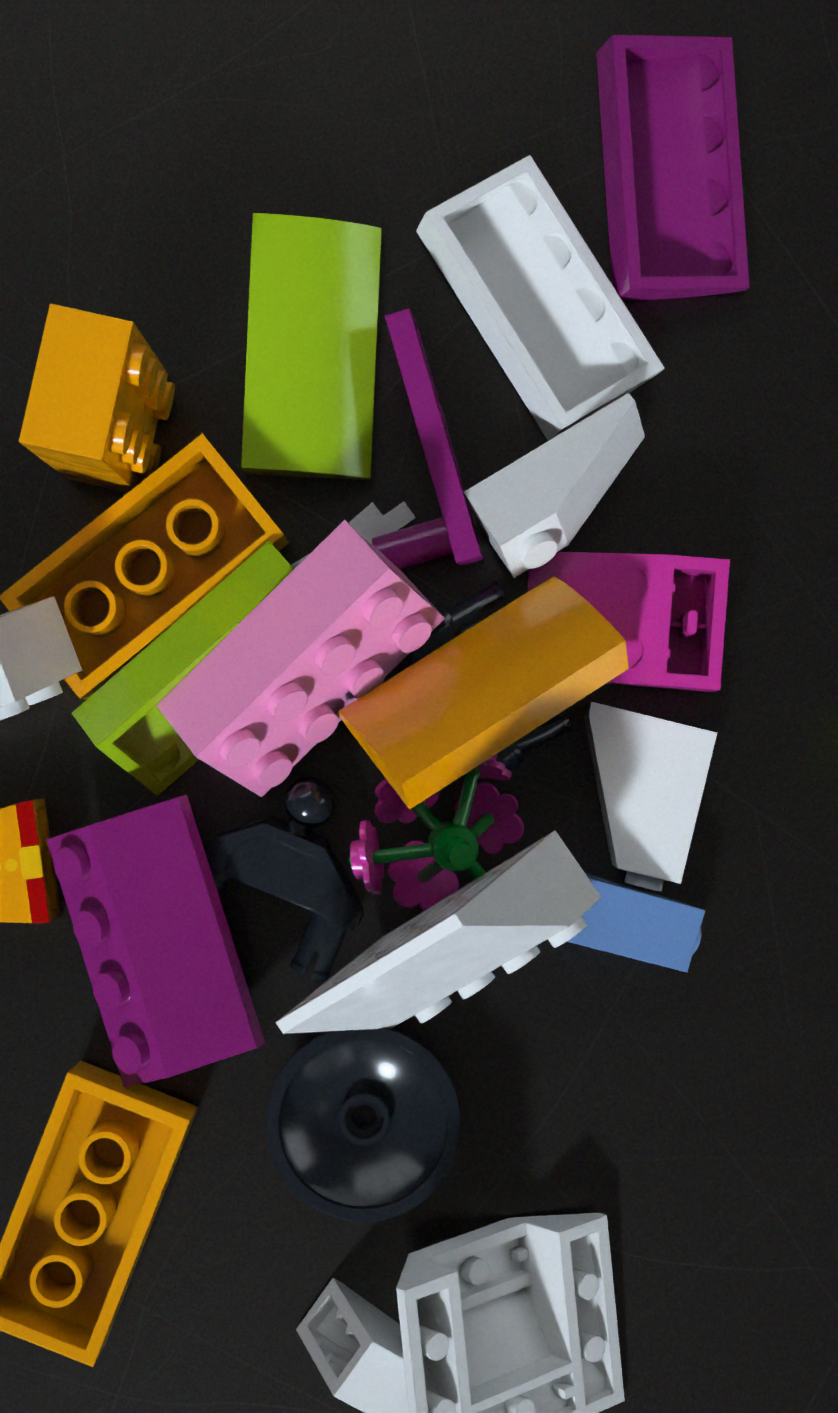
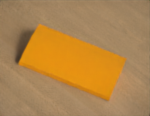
M552 576L339 710L338 713L341 720L410 810L628 670L626 640L585 598L566 583Z

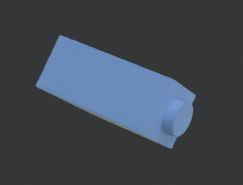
M585 873L602 898L582 915L587 926L567 942L688 972L692 955L697 950L701 941V924L705 910L669 897Z

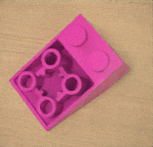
M556 552L555 556L543 566L529 569L527 592L554 576L585 598L626 640L629 669L606 684L699 692L720 690L730 559L666 554Z

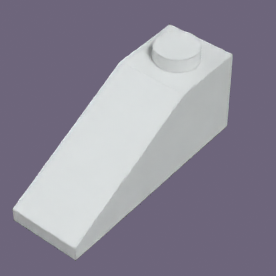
M629 393L464 491L478 526L513 578L528 569L543 566L555 556L556 552L570 544L644 439L645 434L637 406Z

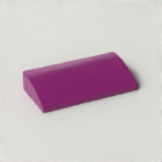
M612 35L596 52L613 287L622 301L697 297L740 292L749 289L732 37Z

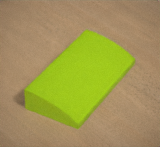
M253 213L241 468L246 475L371 480L382 228L324 218Z
M270 541L259 548L72 712L77 722L100 751L157 796L199 759L195 757L156 705L294 570Z

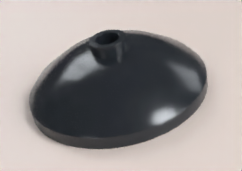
M390 1028L329 1031L309 1041L290 1058L280 1072L271 1091L266 1113V1135L269 1151L274 1165L286 1185L297 1197L315 1210L330 1217L352 1222H374L390 1219L406 1213L425 1201L438 1188L449 1172L455 1159L460 1139L461 1118L458 1098L446 1070L439 1060L420 1042ZM359 1105H369L376 1111L377 1118L370 1125H360L353 1118L352 1113L354 1109Z

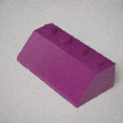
M187 795L46 839L53 859L54 870L59 879L73 923L74 934L79 942L93 987V994L98 1003L111 1044L113 1058L124 1087L169 1078L265 1045Z

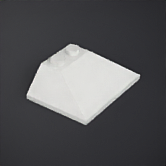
M602 1213L511 1217L409 1253L396 1286L409 1413H599L625 1401L607 1215Z

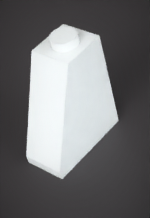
M595 702L586 703L583 716L612 865L618 869L626 870L624 882L635 886L662 891L664 880L681 884L717 732Z
M332 1278L296 1329L334 1397L364 1413H409L400 1324L349 1287Z

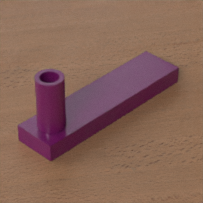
M410 308L386 315L385 319L443 517L372 538V545L398 569H404L454 554L456 563L461 567L484 561L485 556L471 508L464 494L466 490L417 321Z

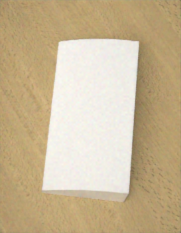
M531 155L425 213L416 232L548 441L625 394L632 392L665 369Z

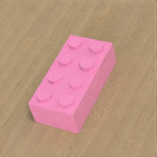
M344 520L156 706L195 757L260 797H263L271 788L282 783L289 776L292 767L317 743L327 739L335 731L338 723L341 721L338 713L339 710L381 685L385 677L410 652L419 649L426 643L431 632L445 618L400 569Z

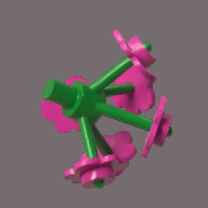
M497 754L465 774L460 797L454 808V820L441 822L429 809L438 800L439 791L409 810L387 779L382 780L377 785L375 792L380 800L375 806V815L381 822L390 823L398 819L401 823L408 824L418 816L431 833L427 844L421 841H411L404 847L380 850L376 828H372L369 820L361 821L359 828L360 840L351 842L349 863L352 865L355 878L357 880L363 879L368 892L372 891L373 894H381L384 863H390L388 875L396 882L392 892L394 900L404 908H414L419 904L420 908L425 911L441 901V899L458 890L459 881L453 871L466 870L474 880L486 873L475 860L478 855V845H481L485 852L496 854L503 849L504 843H515L522 837L525 827L521 818L515 814L518 809L517 799L508 793L500 795L498 789L489 782L477 783L478 778L510 780L512 772L505 769L503 763L496 761Z

